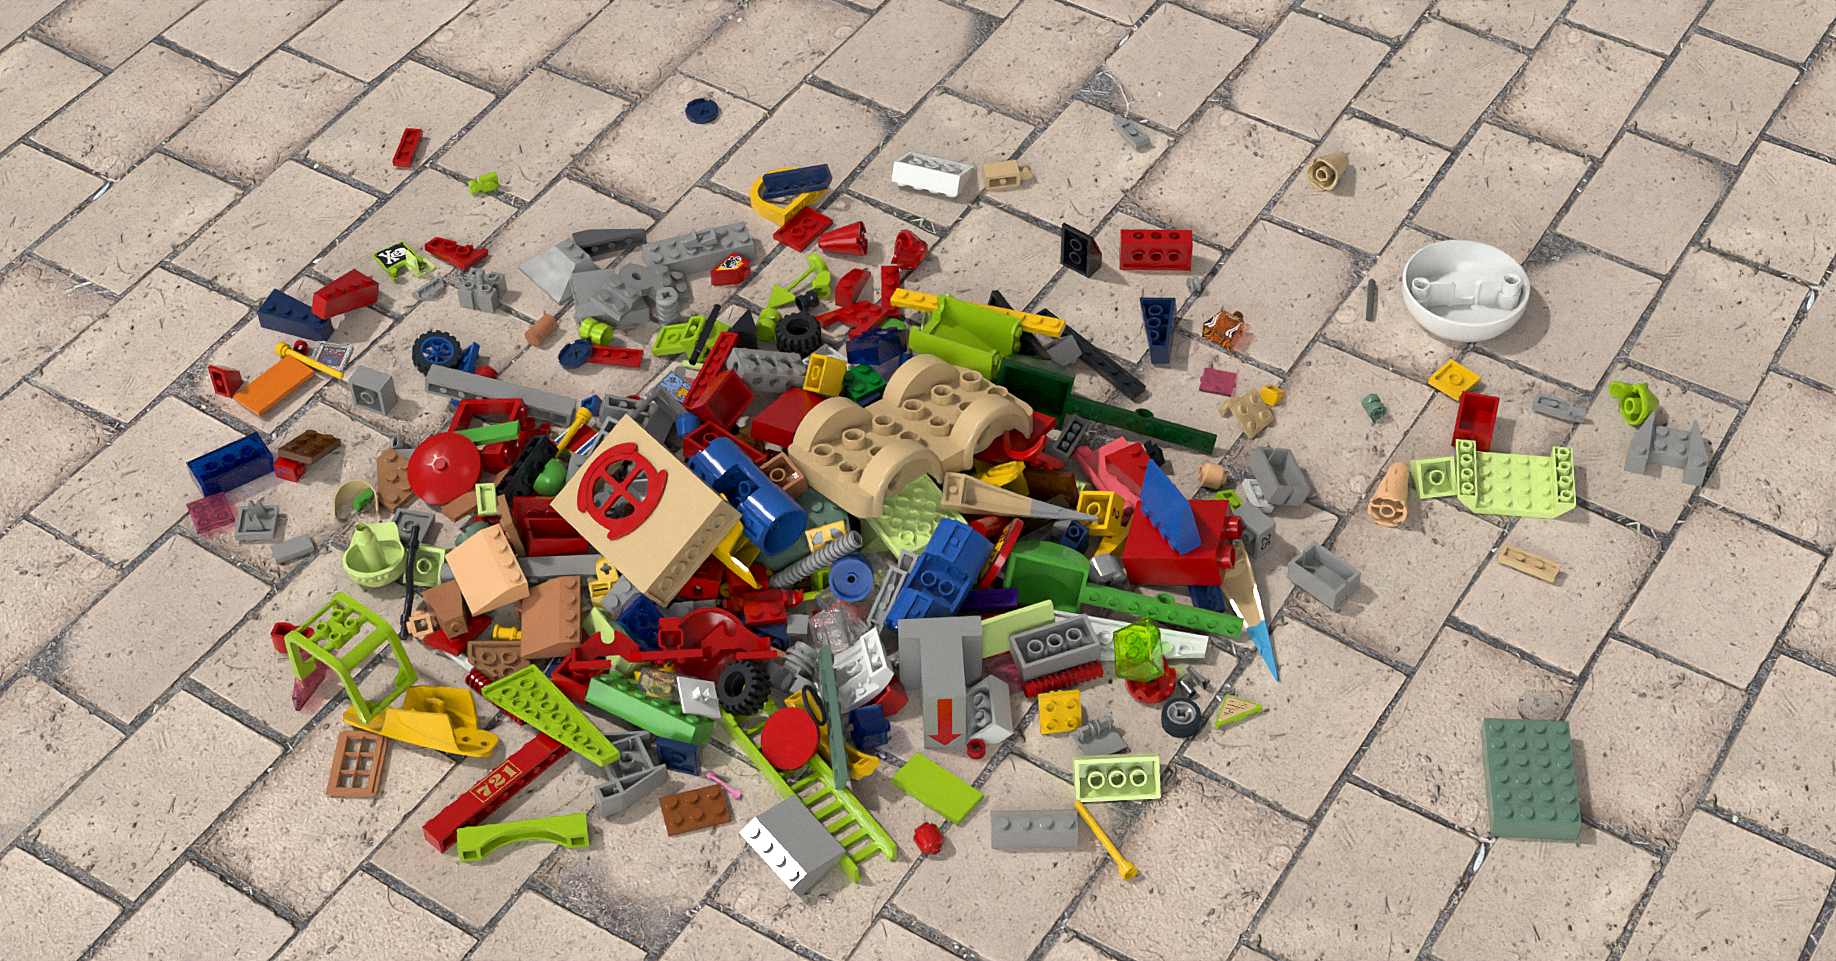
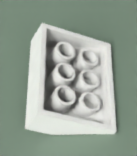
M908 152L894 161L891 181L897 182L899 186L910 185L917 190L927 189L930 193L938 194L940 192L945 193L947 197H955L962 193L974 170V166Z

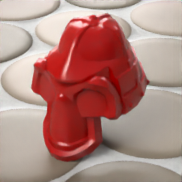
M908 229L901 230L895 240L894 256L891 264H897L901 270H916L919 263L928 257V244Z

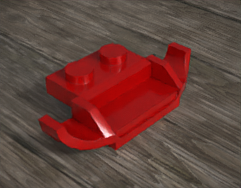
M780 588L777 590L740 593L729 600L724 599L722 601L724 610L733 615L744 614L746 627L787 622L785 609L798 606L804 598L802 590L793 592Z

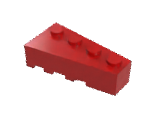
M352 269L313 294L311 312L325 320L376 303L379 283L356 269Z
M1136 442L1106 455V471L1116 476L1121 484L1124 483L1130 488V492L1140 497L1148 460L1151 458L1140 442Z

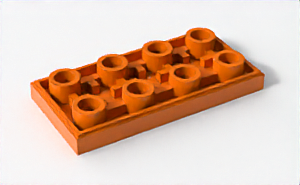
M288 354L233 397L236 402L260 417L307 382L315 373L314 370Z

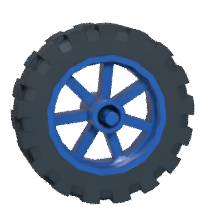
M432 330L427 331L426 334L422 333L419 339L416 338L412 347L413 364L415 367L417 366V370L420 373L423 372L426 376L432 364L457 370L462 355L460 342L456 341L455 336H450L448 332L443 333L441 330H436V332H432Z

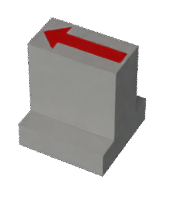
M981 616L898 619L899 678L905 690L921 689L924 749L966 747L965 687H973L982 681Z

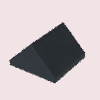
M747 310L728 332L739 334L740 339L735 348L758 350L756 326L751 311Z

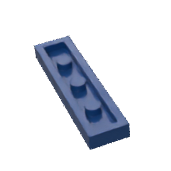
M473 342L463 350L458 370L471 374L475 372L480 345ZM451 399L450 403L456 407L460 404V401Z

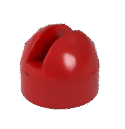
M297 340L293 345V350L306 355L308 344L306 341Z

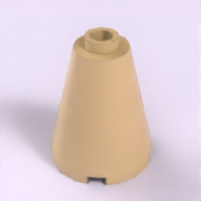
M1336 152L1312 160L1306 170L1309 175V182L1320 191L1333 189L1349 163L1348 156L1343 152Z

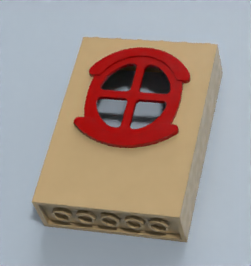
M627 414L622 417L550 503L569 524L640 592L664 608L743 515L651 432ZM624 460L635 462L636 466L623 482L618 483L612 477ZM644 470L648 480V490L645 499L639 502L627 491V488ZM608 482L614 488V492L603 506L597 509L594 496ZM621 496L635 508L634 512L625 518L611 519L606 517V513Z

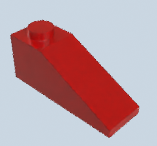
M854 268L844 275L834 290L835 305L846 307L855 304L871 276V272Z

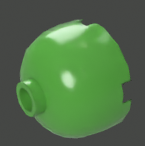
M554 458L545 465L546 469L543 473L539 474L534 483L533 490L540 495L556 496L566 486L567 470L564 465Z

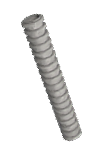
M851 531L836 541L831 542V544L822 547V549L768 578L769 589H785L806 576L815 573V571L824 568L829 563H833L853 550L860 548L863 544L860 534L856 531Z

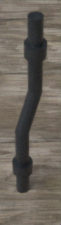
M416 525L412 526L411 536L407 542L408 555L405 568L406 598L404 611L400 617L401 630L399 638L401 640H407L408 638L406 622L410 621L409 617L411 616L414 599L413 569L416 551L419 549L420 543L418 540L420 527Z

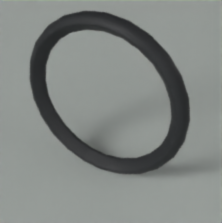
M804 685L802 688V699L805 708L817 725L824 726L827 716L823 702L813 687ZM807 689L813 694L819 705L822 722L818 720L809 705L806 694Z

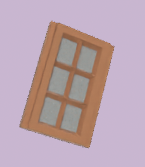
M343 730V732H339L326 795L334 797L377 796L389 737L371 731Z

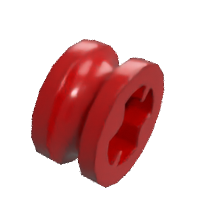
M978 738L971 739L967 744L968 756L975 760L985 756V742ZM979 747L980 750L974 751L973 748Z

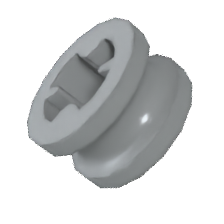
M1194 276L1193 279L1187 278L1186 283L1189 293L1192 294L1194 291L1200 292L1201 284L1197 276Z

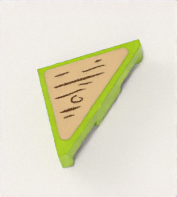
M1226 695L1216 720L1215 728L1219 729L1220 726L1227 723H1234L1245 719L1248 715L1255 712L1260 713L1263 705Z

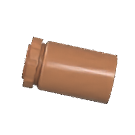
M544 314L525 332L526 340L531 345L538 346L558 327V322L552 315Z

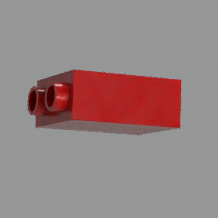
M1137 500L1122 555V561L1130 585H1223L1226 569H1234L1236 564V550L1232 544L1233 540H1240L1242 538L1243 521L1241 516H1233L1229 500H1188L1202 545L1181 556L1177 550L1173 551L1167 538H1162L1158 527H1153L1149 516L1145 517L1140 509V506H1142L1141 500Z

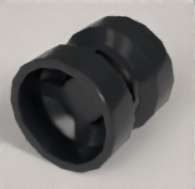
M809 290L805 295L796 296L795 303L799 311L804 313L811 307L819 306V298L814 290Z

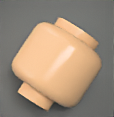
M1207 462L1205 465L1200 466L1197 479L1200 480L1202 486L1216 490L1226 483L1227 474H1225L1223 466Z

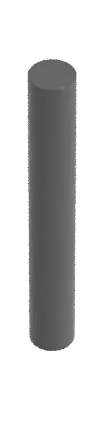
M1374 279L1368 281L1366 321L1369 322L1373 320L1376 282Z

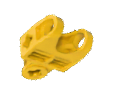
M601 557L596 563L598 579L588 580L593 607L604 608L599 603L622 575H617V569L605 557ZM604 563H607L608 566H612L609 568L608 572H605L604 569H600L604 566Z

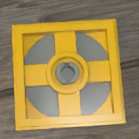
M844 520L805 530L811 554L848 534Z

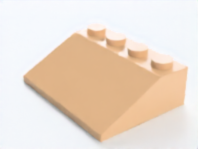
M500 524L478 531L445 555L473 617L530 596L527 580Z

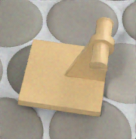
M1252 388L1241 398L1235 395L1232 399L1226 400L1224 405L1218 409V413L1222 416L1231 411L1249 439H1252L1275 419L1256 388Z

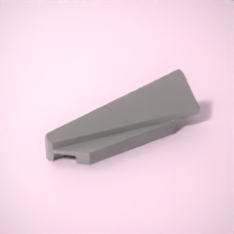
M903 548L897 568L890 566L866 620L871 630L875 627L878 628L883 644H885L891 632L883 625V622L920 557Z

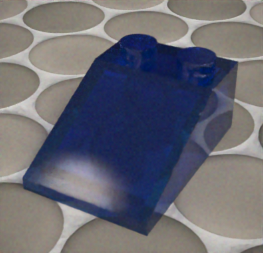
M634 593L607 622L615 631L618 630L638 644L640 652L663 651L658 646V632L661 630L658 629V620L665 617L643 593Z

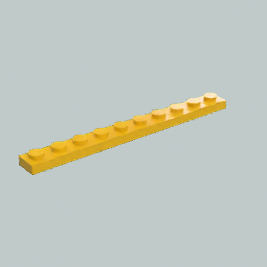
M897 288L890 299L892 306L932 313L933 309L938 310L937 295ZM968 302L1022 319L1021 327L1026 332L1060 338L1066 327V320Z

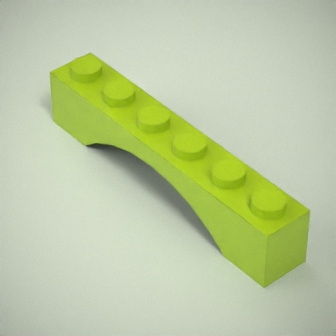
M573 813L571 815L539 819L532 818L523 821H509L507 823L475 827L468 826L457 829V846L460 862L482 860L496 849L522 840L537 839L551 841L568 849L590 846L586 813Z

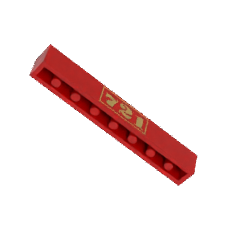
M540 731L534 739L525 743L520 750L510 755L505 762L492 769L482 780L477 781L471 789L461 794L452 804L443 808L433 819L428 820L422 827L425 840L442 854L457 842V829L477 826L567 754L569 747Z

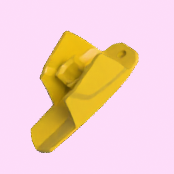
M1013 461L968 474L999 488L1023 496L1029 495V489L1022 472L1026 467L1023 461ZM963 513L969 522L989 516Z
M721 493L720 495L727 500L726 496ZM738 520L711 553L751 586L761 589L763 586L755 581L749 570V567L761 551L742 533L744 526Z

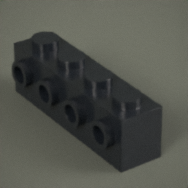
M534 435L496 487V497L504 494L510 508H513V497H526L533 490L534 483L539 474L543 473L546 469L545 465L552 458L555 459L559 451L546 435Z

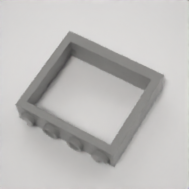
M660 384L655 390L651 388L645 394L647 398L644 399L642 397L634 405L637 409L634 410L632 408L627 415L635 420L652 401L675 423L679 415L689 412ZM682 449L676 456L684 461L686 457L682 455Z

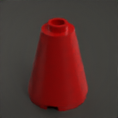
M858 221L821 234L820 238H818V246L820 249L822 248L823 252L865 256L868 252V239H865L864 233H867L863 221Z

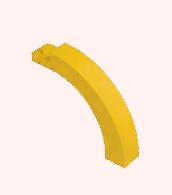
M802 690L797 691L784 700L787 707H796L807 711L802 699ZM806 691L813 713L822 722L821 711L810 691ZM825 724L824 726H819L820 745L818 751L832 764L827 724ZM847 742L845 743L844 750L848 752L847 769H850V778L860 780L864 776L874 773L875 768L881 765L878 757L863 754Z

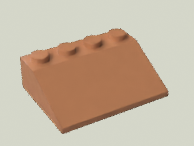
M580 575L558 577L529 588L530 596L522 599L521 660L568 656L571 653V648H579L582 645L583 589Z

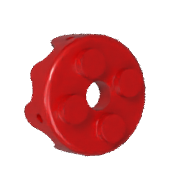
M1157 654L1154 658L1141 656L1134 664L1128 662L1126 666V690L1134 699L1143 703L1154 704L1165 701L1173 694L1176 687L1175 668H1170L1166 658L1161 654ZM1146 680H1152V681H1154L1155 683H1154V684H1147L1145 681H1146Z

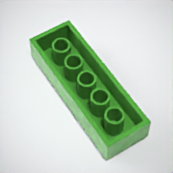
M611 671L591 678L585 701L660 737L698 745V747L709 742L715 720L706 716L683 713L682 704L675 702L673 697L657 693L656 689L651 687L643 688L639 686V681L627 679L618 671Z

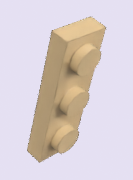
M1507 543L1503 546L1497 559L1500 563L1554 583L1561 569V564Z

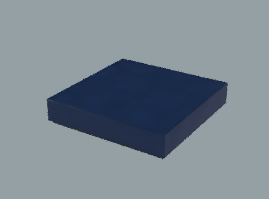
M658 736L656 747L659 765L666 764V769L695 776L700 775L701 764L698 745Z

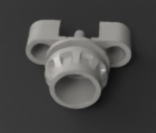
M797 641L793 647L787 649L786 655L781 657V660L784 662L783 666L767 661L763 667L771 677L769 681L772 682V687L790 696L802 690L804 685H810L814 689L817 688L815 684L804 677H811L813 675L812 671L816 669V660L819 654L803 642Z

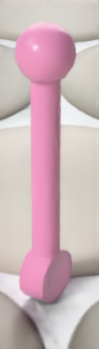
M713 771L706 773L707 778L713 779L718 784L721 783V786L729 791L734 799L741 797L740 791L733 790L717 778Z

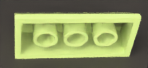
M594 607L583 622V628L589 637L601 631L602 641L609 644L614 640V631L618 630L638 644L640 652L652 651L648 644L639 638L636 629L626 628L604 608ZM606 656V660H611V665L618 672L622 673L623 677L635 679L634 671H637L638 668L655 664V662L628 663L620 656Z
M1156 752L1072 756L1076 801L1095 802L1161 798L1159 756Z

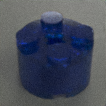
M880 703L850 710L848 721L849 724L853 723V730L850 733L858 749L865 750L888 744L887 732L891 731L888 719H884Z

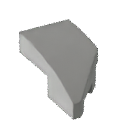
M714 227L698 232L692 229L690 237L682 241L683 246L686 248L704 247L718 243Z

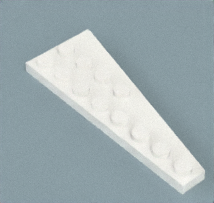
M1054 610L1055 622L1081 615ZM1087 616L1101 644L1100 659H1097L1098 661L1138 660L1141 656L1154 658L1157 654L1163 655L1166 659L1205 658L1208 636Z

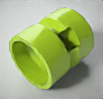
M773 308L761 310L755 324L758 340L762 342H772L775 340L776 324L782 318L780 312Z
M591 317L586 318L579 329L580 339L588 340L594 345L607 346L613 336L612 326L599 323L598 320Z

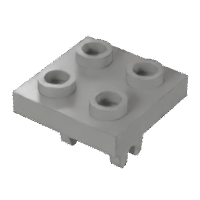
M249 500L248 506H240L234 532L235 540L275 539L280 511L279 506H263L260 500H257L256 504Z

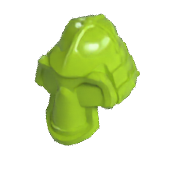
M1613 381L1609 384V393L1612 398H1619L1620 412L1629 425L1634 427L1644 423L1652 411L1655 412V415L1657 414L1659 399L1649 390L1647 382L1633 385Z

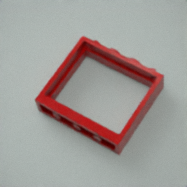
M522 398L461 399L448 432L467 430L473 415L510 414L508 422L519 421L521 425L520 431H522L524 421L528 416V407ZM517 439L499 442L496 450H479L483 459V467H506L509 458L512 456L513 448L517 444Z

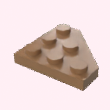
M389 447L377 458L378 500L381 507L395 514L398 508L403 507L416 494L412 491L407 478L409 459Z
M468 641V663L493 682L530 666V659L521 660V641Z

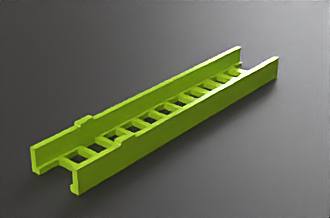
M768 696L769 700L767 703H764L762 710L770 718L779 709ZM719 705L721 717L716 718L717 721L784 800L795 795L808 809L809 806L832 794L836 801L812 815L820 822L842 808L848 812V815L825 828L831 835H834L854 822L860 826L859 830L839 841V844L844 849L867 836L872 840V844L850 857L845 853L837 861L854 883L862 879V876L859 874V868L856 865L876 852L881 851L890 862L897 858V845L845 786L844 790H835L833 771L817 753L802 766L807 765L813 774L789 787L783 778L797 770H783L777 773L771 766L772 764L759 752L762 750L761 743L754 746L748 739L750 736L763 730L768 719L742 732L737 724L754 714L752 713L750 716L740 714L733 717L730 713L727 714L725 712L728 709H725L723 705ZM819 779L825 788L801 801L795 792Z

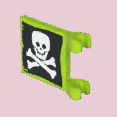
M404 241L372 254V257L388 273L392 281L399 278L397 269L406 265V250H409L417 258L419 269L425 267L422 263V257L418 256Z

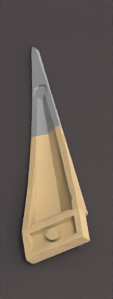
M946 472L940 506L943 509L957 510L960 513L1099 521L1098 516L1038 501L999 488L966 474Z

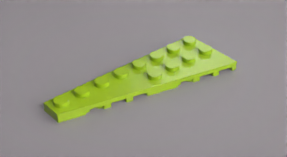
M534 664L481 688V693L486 699L599 766L604 767L620 759V752Z

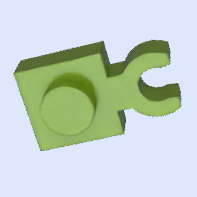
M496 172L479 176L478 181H469L468 185L471 195L477 194L480 190L486 193L499 189Z

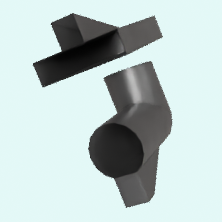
M1191 665L1186 668L1188 673L1177 682L1178 686L1182 689L1183 697L1186 699L1196 694V690L1189 684L1193 679L1203 690L1210 683L1209 679L1200 675Z

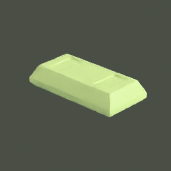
M495 483L475 484L478 516L498 515L496 510Z

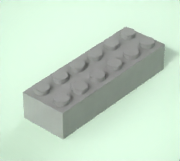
M743 221L714 228L718 243L713 245L686 248L683 246L682 241L687 240L691 234H685L643 244L642 251L646 268L649 265L668 266L669 271L682 272L683 276L712 270L733 253L748 261L755 260L754 243Z

